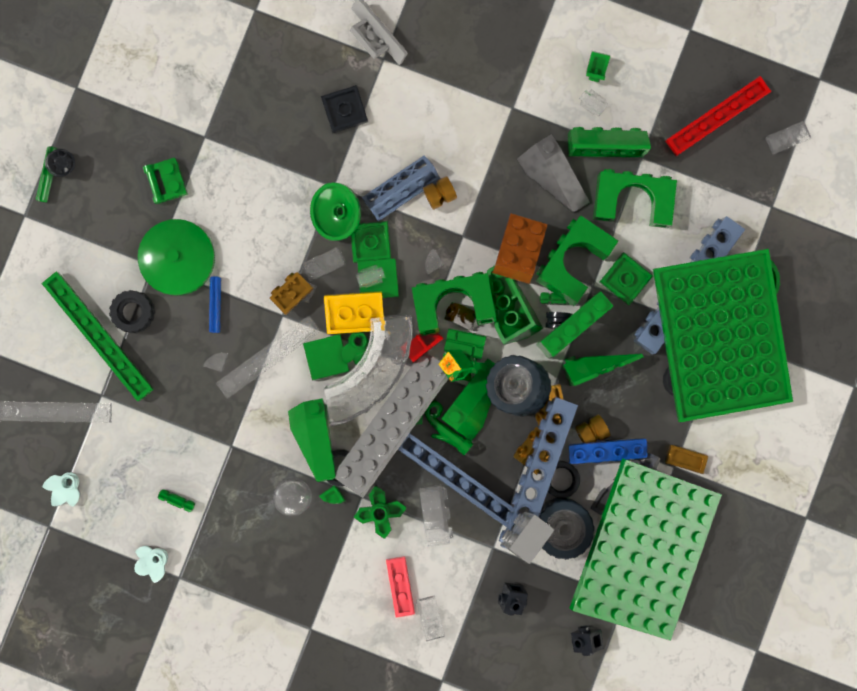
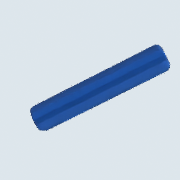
M213 276L210 277L209 331L211 333H219L221 278Z

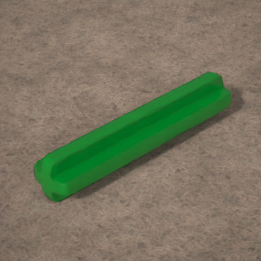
M48 146L46 149L45 159L50 152L57 148ZM45 159L36 195V200L40 202L48 201L53 175L45 167Z

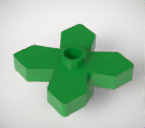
M375 486L369 494L372 506L360 507L354 518L362 524L374 521L375 533L385 539L392 530L389 518L401 517L406 510V506L398 500L386 504L385 491ZM377 509H383L384 514L379 515L377 513Z

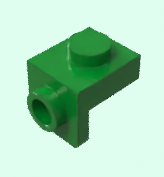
M596 51L591 52L586 70V76L589 77V80L594 82L605 80L610 55Z

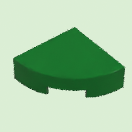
M334 485L319 495L323 501L331 504H339L346 501L337 486Z

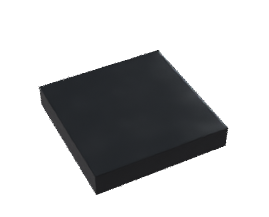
M357 85L321 96L332 133L368 123Z

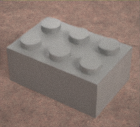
M524 512L516 517L513 522L515 526L512 530L508 529L501 538L503 540L501 544L518 558L530 564L554 532V529L535 514Z

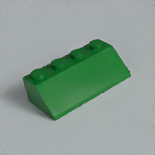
M574 127L568 133V157L643 158L651 149L647 131H641V128L622 130V128L615 127L611 128V130H603L602 127H594L592 130H584V127Z

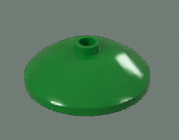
M328 183L321 186L315 192L310 205V217L313 226L321 236L329 240H343L351 236L357 229L361 217L360 203L353 190L342 183Z

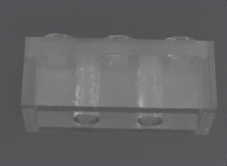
M442 484L419 487L427 547L450 544V539L453 538L452 527H448L447 519H451L450 510L445 508L444 500H448L447 488L443 489Z

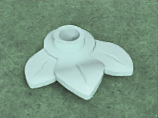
M72 472L65 473L62 476L53 475L42 486L46 490L52 491V506L62 505L67 501L73 507L80 497L77 488L79 478ZM69 478L72 480V485L67 483Z
M139 547L135 551L140 558L135 564V572L142 576L149 574L154 583L158 582L165 574L164 565L168 560L167 552L161 548Z

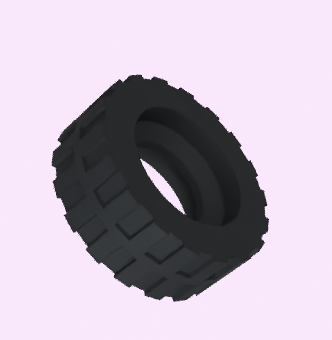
M133 290L123 291L121 294L116 295V298L112 300V304L109 307V316L112 323L124 332L139 333V331L146 330L154 320L155 311L152 300L147 295ZM134 302L141 307V316L136 321H128L123 315V309L128 303Z

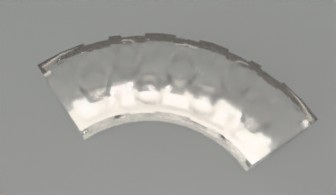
M401 314L370 319V340L360 362L340 379L322 384L330 427L352 421L359 415L367 413L378 402L380 403L390 393L394 384L398 382L410 354L413 333L411 315Z

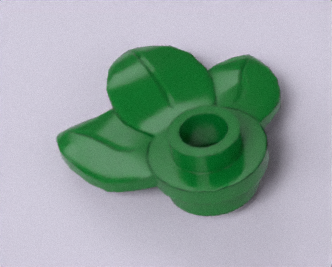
M354 332L350 335L348 344L342 349L341 357L344 364L353 360L357 365L362 359L369 343L364 333ZM356 338L361 340L359 345L355 344Z

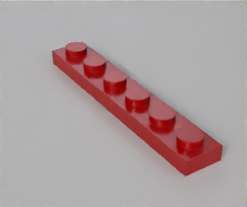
M760 76L668 138L665 142L675 156H678L765 97L771 90Z

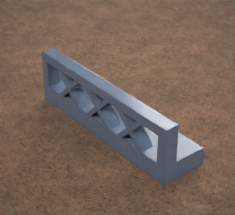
M424 155L364 195L362 199L370 208L377 221H380L423 192V187L431 183L434 184L441 178L434 165ZM424 163L426 164V166H424L423 168L418 169V167H420ZM409 175L407 179L402 180L403 177ZM375 196H378L377 199L370 203L369 200H371Z

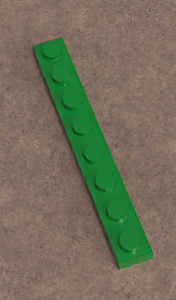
M56 271L41 283L137 401L142 400L154 390L59 272Z

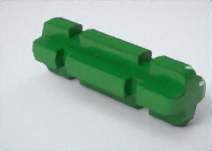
M542 292L540 294V302L542 304H548V302H551V304L568 303L554 293Z
M164 489L158 494V499L161 501H167L168 504L180 509L184 508L187 512L194 510L195 502L186 501L185 498L174 493L170 494L169 491Z

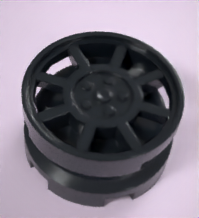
M55 149L47 155L45 167L51 175L64 177L74 170L75 159L69 151Z
M546 312L548 321L545 323V328L556 329L559 326L557 324H562L573 314Z

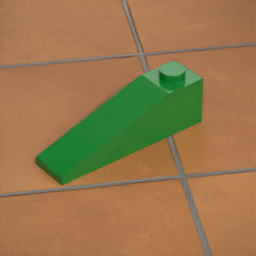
M494 266L488 269L487 273L497 320L494 324L503 345L527 339L541 331L543 327L516 280L494 274Z
M643 354L581 357L578 359L573 356L565 359V364L561 366L569 386H576L598 377L599 374L610 372L617 367L627 365L644 356Z
M488 358L484 362L487 363L486 371L478 370V374L473 376L441 418L471 442L482 429L491 405V400L487 395L486 384L487 376L495 363Z
M323 398L304 401L288 411L290 430L316 481L335 479V465L326 404Z

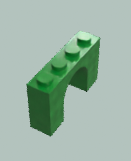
M604 169L598 174L593 220L612 222L615 219L619 192L627 187H637L644 190L651 200L649 226L660 228L672 226L677 180H673L670 176L655 178L652 174H641V176H638L629 171H624L621 174L615 173V170Z
M581 215L577 220L573 218L567 227L570 231L567 235L562 234L557 242L559 247L557 250L552 249L547 256L549 262L546 266L542 264L536 273L539 275L536 279L539 284L573 307L579 302L588 287L566 271L563 263L565 251L573 247H582L604 261L618 243L617 239Z
M476 272L468 277L456 276L453 280L446 281L445 279H440L433 284L420 283L416 287H412L418 328L421 336L440 333L437 306L440 300L450 293H462L472 300L478 325L497 322L488 273Z
M601 291L598 292L536 345L548 359L554 357L609 311L613 305Z

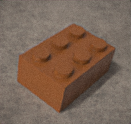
M511 213L493 273L530 284L548 224Z

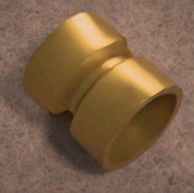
M447 176L437 180L436 185L431 183L423 187L425 196L433 210L443 206V202L449 203L457 199L453 185Z
M599 414L590 418L589 424L584 422L575 427L582 443H593L597 439L603 441L611 436L606 423Z

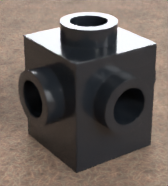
M505 582L502 593H499L498 604L503 613L510 616L515 614L522 615L524 608L527 606L528 593L523 585Z
M584 625L571 633L575 653L590 656L604 649L601 629H594Z

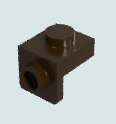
M451 302L450 306L446 309L444 319L471 331L476 320L475 311L461 304Z

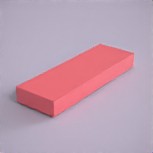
M401 556L386 559L396 618L414 615L415 610L406 558Z

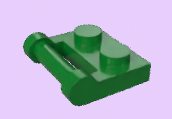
M175 157L143 167L154 195V204H160L188 195L178 161ZM154 172H160L167 194L161 195Z

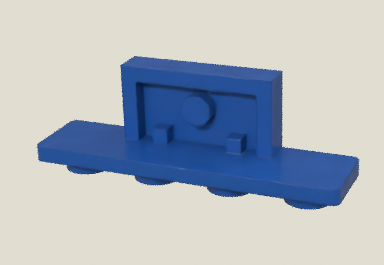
M645 438L570 444L568 446L570 464L621 461L622 458L627 460L647 458L648 456L647 440Z

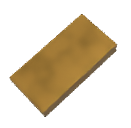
M670 445L665 463L704 474L708 456Z

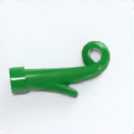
M432 401L424 413L428 422L440 434H432L431 437L451 444L465 456L473 446V443L436 419L441 415L443 408L439 402ZM436 407L437 413H432L431 408Z

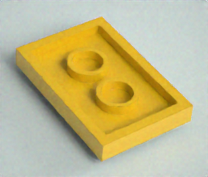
M382 291L324 295L327 334L371 331L370 319L379 317L381 331L384 330Z

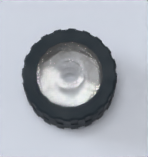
M510 355L497 361L490 369L486 384L488 398H490L491 403L497 409L521 417L531 416L544 408L550 398L552 389L551 379L544 367L536 361L520 355Z
M553 498L543 504L539 518L552 527L554 532L542 549L550 556L564 560L577 558L585 553L591 545L595 531L593 519L589 512L576 501L567 498ZM567 524L566 530L560 532V527Z

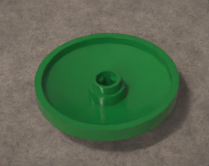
M170 219L156 224L145 234L138 249V266L143 278L154 289L168 295H186L198 290L207 282L214 269L215 251L211 239L199 226L186 220Z

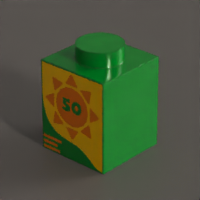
M461 349L447 351L438 364L451 382L463 380L474 367Z

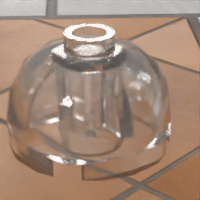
M295 477L287 478L280 482L273 494L276 509L283 515L290 517L299 516L304 513L312 500L310 487L302 479Z

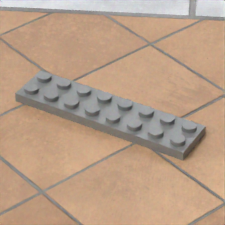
M425 353L413 363L335 471V479L363 498L449 379L438 365L439 360Z

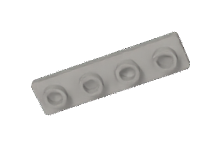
M355 0L352 10L361 21L353 25L350 32L373 59L388 52L399 65L402 64L408 54L405 48L397 41L391 31L385 27L366 2Z

